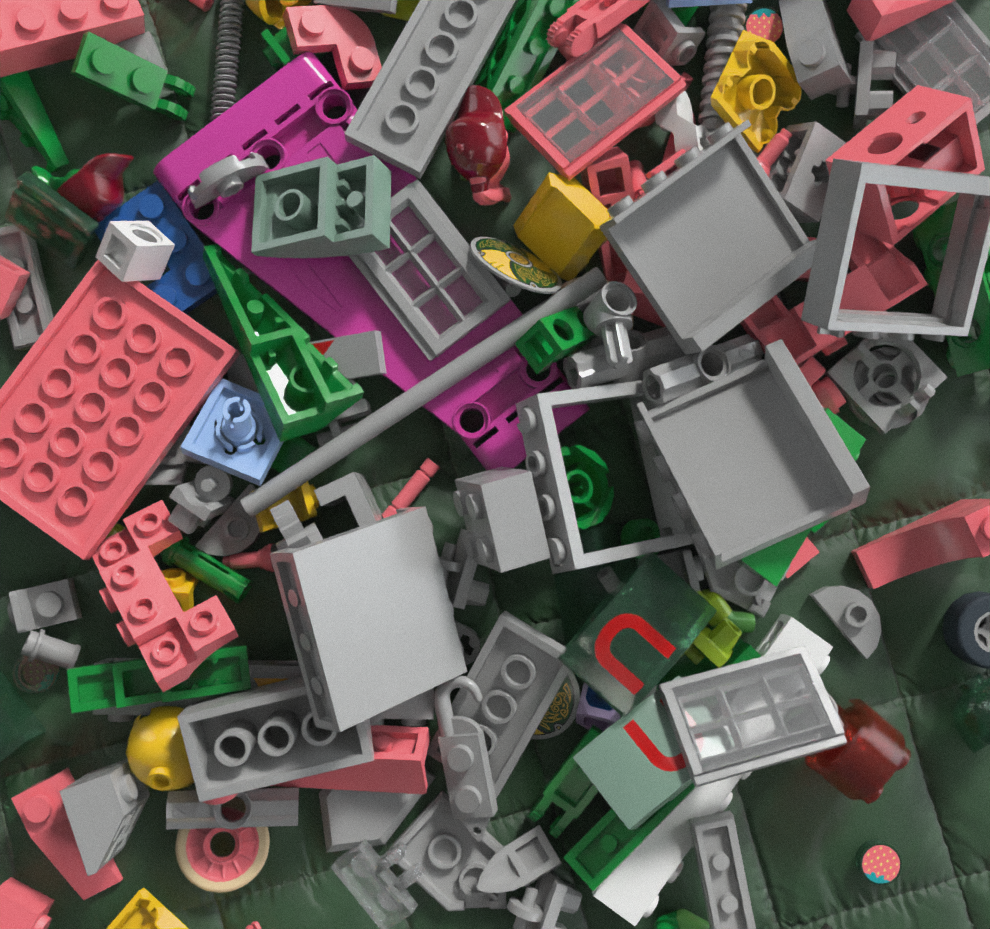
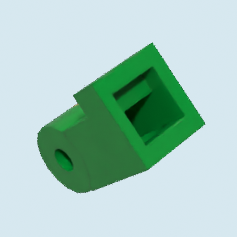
M574 306L539 319L515 342V345L535 373L538 374L547 370L553 363L576 353L590 343L597 335L588 329L584 322L582 311L578 306Z

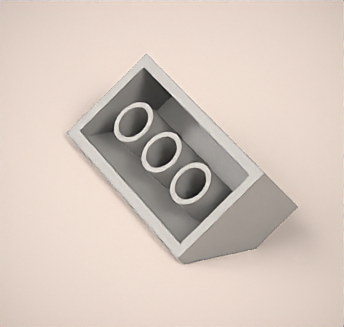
M303 676L191 702L177 716L199 802L374 761L370 718L342 732L317 728Z

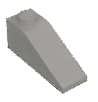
M779 0L786 44L797 82L809 98L813 100L851 83L826 0Z

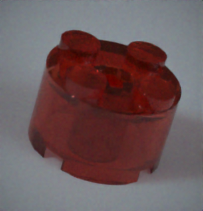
M854 698L849 700L853 705L846 709L837 705L838 714L845 725L843 729L847 743L843 746L811 754V756H805V762L848 799H861L865 803L870 804L881 796L883 786L889 781L895 771L901 770L907 765L911 757V751L905 747V738L898 729L863 700Z

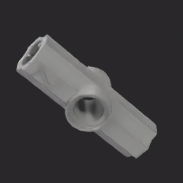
M667 327L646 333L630 329L627 333L633 358L631 365L620 369H613L607 362L605 348L602 345L571 354L569 357L564 358L563 370L566 374L568 385L572 389L594 387L610 381L615 383L643 380V372L647 369L689 354H684Z
M749 334L718 345H711L703 352L692 353L647 369L643 372L642 388L646 398L654 402L656 406H659L762 360L764 352L759 340H754Z
M299 787L258 788L238 793L236 796L243 799L246 805L244 816L238 820L226 818L222 813V804L208 805L199 802L196 790L168 791L166 829H237L240 827L298 826Z

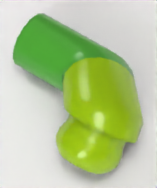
M710 589L701 591L713 604L703 615L713 629L727 617L742 633H752L754 631L756 623L752 612L733 611L719 594L710 592Z

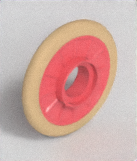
M234 797L232 800L222 804V813L229 820H238L245 814L246 805L240 798ZM268 827L179 829L175 847L176 857L181 871L195 886L210 892H230L248 884L260 872L268 856L270 837ZM218 832H228L235 839V848L227 856H218L211 849L212 837Z

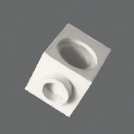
M110 221L96 258L122 282L161 279L175 244L149 221Z

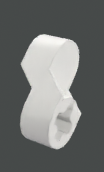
M686 91L655 114L656 124L663 131L673 133L676 152L681 149L687 152L694 146L699 151H702L710 145L706 137L711 133L708 132L705 126H697L693 123L692 106Z

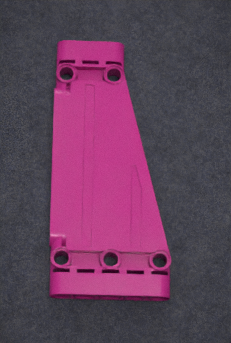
M305 52L164 157L155 166L153 174L192 225L336 338L374 330L381 331L387 374L382 375L406 392L523 314L512 300L509 301L495 314L430 362L349 256L276 258L256 256L251 253L256 176L243 183V188L236 194L225 198L219 196L206 203L205 205L213 204L214 211L205 220H198L199 210L203 206L196 209L188 195L190 185L197 187L202 182L199 174L203 170L232 155H235L239 161L248 159L250 152L258 153L263 156L264 160L271 155L280 156V162L275 168L268 169L261 174L327 156L337 165L372 156V154L345 141L344 133L358 109L354 106L349 94L340 88L316 55L312 52ZM336 106L346 108L345 114L338 119L327 117L328 112ZM378 158L391 170V197L408 184L417 180L414 175ZM409 206L391 219V222L410 246H413L429 234V231ZM390 234V249L375 251V253L387 266L404 251ZM433 241L417 253L437 281H440L456 268L436 241ZM408 260L392 273L412 301L431 287L411 260ZM463 275L444 288L464 316L483 302ZM435 295L419 307V310L439 335L457 322V319L438 295ZM515 345L423 405V407L462 438L486 471L498 467L515 468L526 459L527 455L522 433L517 426L520 423L519 418H515L510 423L507 422V419L517 412L516 403L542 393L558 379L561 381V384L550 392L572 389L556 362L548 368L549 376L545 380H531L526 373V367L529 363ZM587 404L553 408L552 412L557 434L590 410V407ZM468 411L479 412L484 418L483 427L475 433L466 432L460 424L462 416ZM496 429L497 433L478 448L474 446V444Z

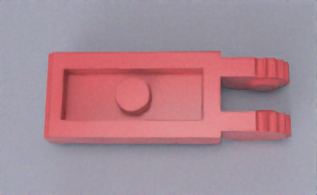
M580 0L568 8L565 14L550 25L546 34L547 43L559 49L564 47L565 44L564 49H566V53L573 57L582 56L583 53L591 50L595 38L598 39L608 33L612 28L637 12L651 0Z

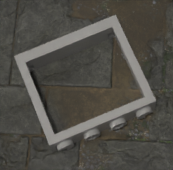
M833 158L801 320L818 326V334H830L838 338L844 337L845 331H853V335L868 339H879L882 332L888 333L887 336L909 341L914 340L915 334H922V338L943 342L945 335L968 336L990 248V176ZM866 183L960 193L931 314L839 309Z
M643 380L540 393L516 403L520 422L517 426L522 433L527 455L526 468L527 471L532 473L551 557L549 561L552 574L694 544L691 534L696 533L689 518L682 521L671 498L676 492L670 480L663 483L659 478L652 461L653 458L657 457L652 445L644 446L638 436L661 538L586 554L583 553L552 409L629 398L634 422L639 420L637 403L643 401L647 411L658 407L654 402L646 398L642 388Z

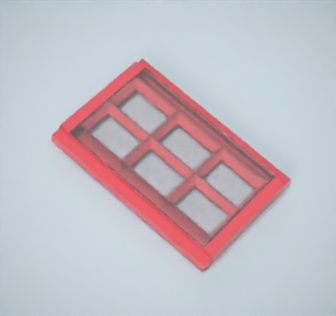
M619 23L608 33L596 39L591 50L583 53L582 56L572 57L504 109V113L509 118L510 123L561 175L570 181L687 89V84L629 26Z

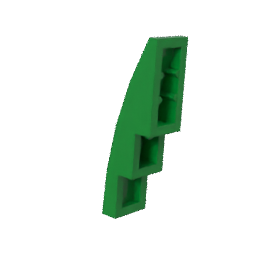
M246 645L217 649L193 671L187 680L165 692H162L144 658L67 669L71 713L110 707L121 708L159 701L164 703L251 689Z

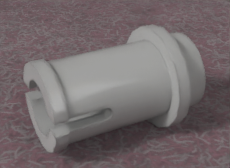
M40 629L39 633L32 630L29 632L21 651V655L27 656L29 662L37 659L66 669L74 667L81 649L80 645H74L44 635L45 630Z

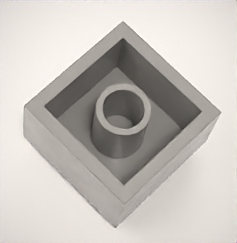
M498 467L455 479L457 491L453 492V500L459 516H464L467 532L463 534V542L470 558H474L475 562L501 573L551 558L531 471Z

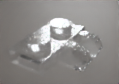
M364 839L340 856L333 863L331 869L380 929H391L412 915L417 908V902L406 888L421 877L425 868L420 862H417L396 878L389 867L398 863L405 856V853L408 852V847L402 841L393 846L380 858L367 840Z

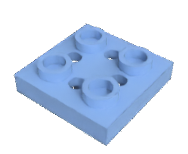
M222 378L210 393L180 448L182 454L261 486L284 441H279L260 394ZM255 438H257L258 442H262L263 439L266 440L262 445L254 443ZM233 447L237 449V451L232 455H228L225 453L226 448L229 452L233 451Z

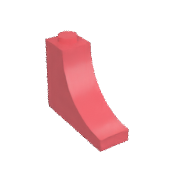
M961 499L852 550L851 552L868 588L876 589L904 576L940 564L967 558H984L990 555V499Z

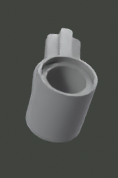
M617 281L606 283L587 306L583 314L584 322L588 329L594 334L603 337L607 362L613 369L629 366L633 361L627 332L633 326L631 314L637 306L634 292L627 285Z

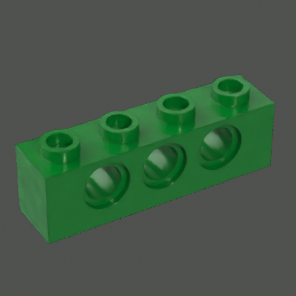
M958 200L939 207L913 230L914 242L917 248L922 251L926 263L924 270L925 281L935 296ZM990 248L972 317L980 325L981 333L977 340L974 339L970 333H968V336L946 335L949 345L946 350L947 359L950 366L956 370L957 377L990 369Z

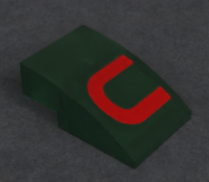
M651 552L638 559L616 589L606 595L558 656V659L622 717H625L674 666L717 610L659 557Z

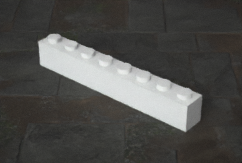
M781 613L756 648V651L761 656H766L805 645L820 675L829 664L830 656L828 654L833 646L793 617ZM799 672L767 680L775 703L795 698V693L805 688ZM758 683L731 690L725 695L733 715L766 706ZM717 703L711 713L716 719L723 718L720 706ZM798 706L779 711L782 719L788 710L793 711ZM770 714L736 723L745 746L776 738L778 735ZM724 726L725 730L730 734L728 727ZM752 772L697 787L597 890L592 891L593 896L634 926L637 925L642 916L644 918L649 917L658 904L659 892L666 882L672 883L676 880L684 865L683 858L691 847L694 848L688 819L723 812L732 800L733 793L731 791L739 779H746Z

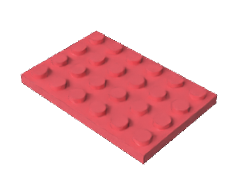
M97 260L0 389V500L81 559L90 560L205 403L212 390L235 362L240 352L139 281H120L106 266Z

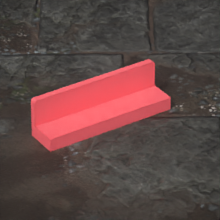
M390 725L371 726L374 761L271 786L426 794L428 783L424 765L430 743L429 728Z

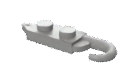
M459 675L438 685L434 693V707L440 733L438 742L453 819H460L476 841L481 842L490 818L494 817L498 811L483 729L473 719L453 715L450 694L455 688H464L472 694L476 702L482 701V694L476 683L466 676Z

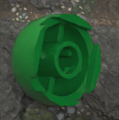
M584 446L562 447L561 453L578 530H584L602 522L611 509L614 490L613 486L608 487V480L605 475L609 473L606 463L596 452Z

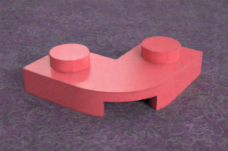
M329 5L286 7L283 19L293 55L305 52H332L343 90L364 89L372 86L382 66L371 31L356 14L347 9Z

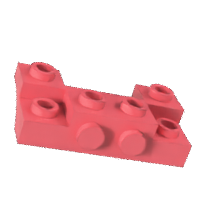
M856 231L848 265L852 272L846 275L839 309L886 311L928 284L915 263L905 257L894 245ZM777 295L740 322L751 338L759 340L764 353L766 345L782 339L797 365L821 350L825 356H828L848 344L845 337L838 338L830 334H818V326L802 321L801 316L804 302L788 311ZM845 331L844 336L852 331Z
M160 500L124 518L123 521L127 528L104 539L92 558L106 585L99 592L111 614L119 610L123 621L116 624L121 636L128 647L137 644L162 692H165L187 680L208 656L239 636L217 595L185 612L181 609L154 559L161 551L183 539L180 530L168 521L170 513L164 502Z

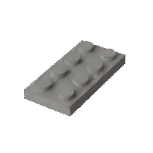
M504 611L499 616L467 675L480 688L482 701L476 702L468 690L460 688L451 704L454 716H464L473 719L483 729L496 798L502 791L579 656L507 611ZM438 728L428 747L427 754L442 763L438 737L440 736Z

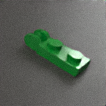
M89 31L83 34L71 71L72 75L145 110H155L172 119L184 122L187 118V110L178 104L160 99L162 87L180 96L189 98L194 96L196 90L195 86L177 76L167 74V70Z
M593 724L546 784L543 793L527 815L529 819L536 822L542 818L552 802L561 807L563 810L554 818L548 832L555 838L560 836L573 818L577 819L598 793L597 788L573 759L579 751L603 732Z

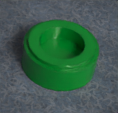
M650 519L630 520L621 531V546L661 538L659 527ZM659 551L631 557V559L650 560L653 559L659 553Z

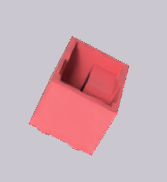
M920 85L914 87L825 160L829 175L833 158L977 175L985 170L971 98ZM866 183L856 231L895 245L957 192ZM903 201H913L919 205L917 211L911 216L894 220L891 206Z

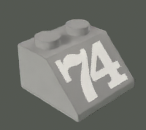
M128 759L91 771L59 791L87 876L97 873L125 847L150 796L148 790L150 787L138 780L131 772Z

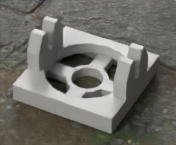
M882 332L879 339L863 338L824 374L833 381L840 392L881 435L886 434L902 418L918 410L921 407L919 404L931 398L935 394L934 389L947 378L913 341L895 339L887 336L888 333ZM890 345L898 347L902 351L890 361L886 359L878 360L869 349L873 346ZM858 360L868 369L866 373L867 383L859 391L855 386L854 370ZM911 360L915 365L917 374L912 394L900 383L902 378L901 369ZM878 365H886L893 370L895 380L891 387L881 388L873 381V370ZM876 392H889L900 404L882 407L871 404L867 400Z

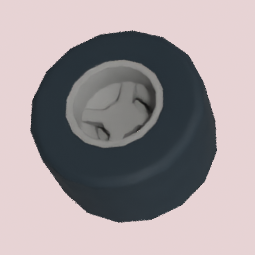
M981 591L967 593L952 602L944 615L942 630L945 643L951 652L965 663L990 669V593Z

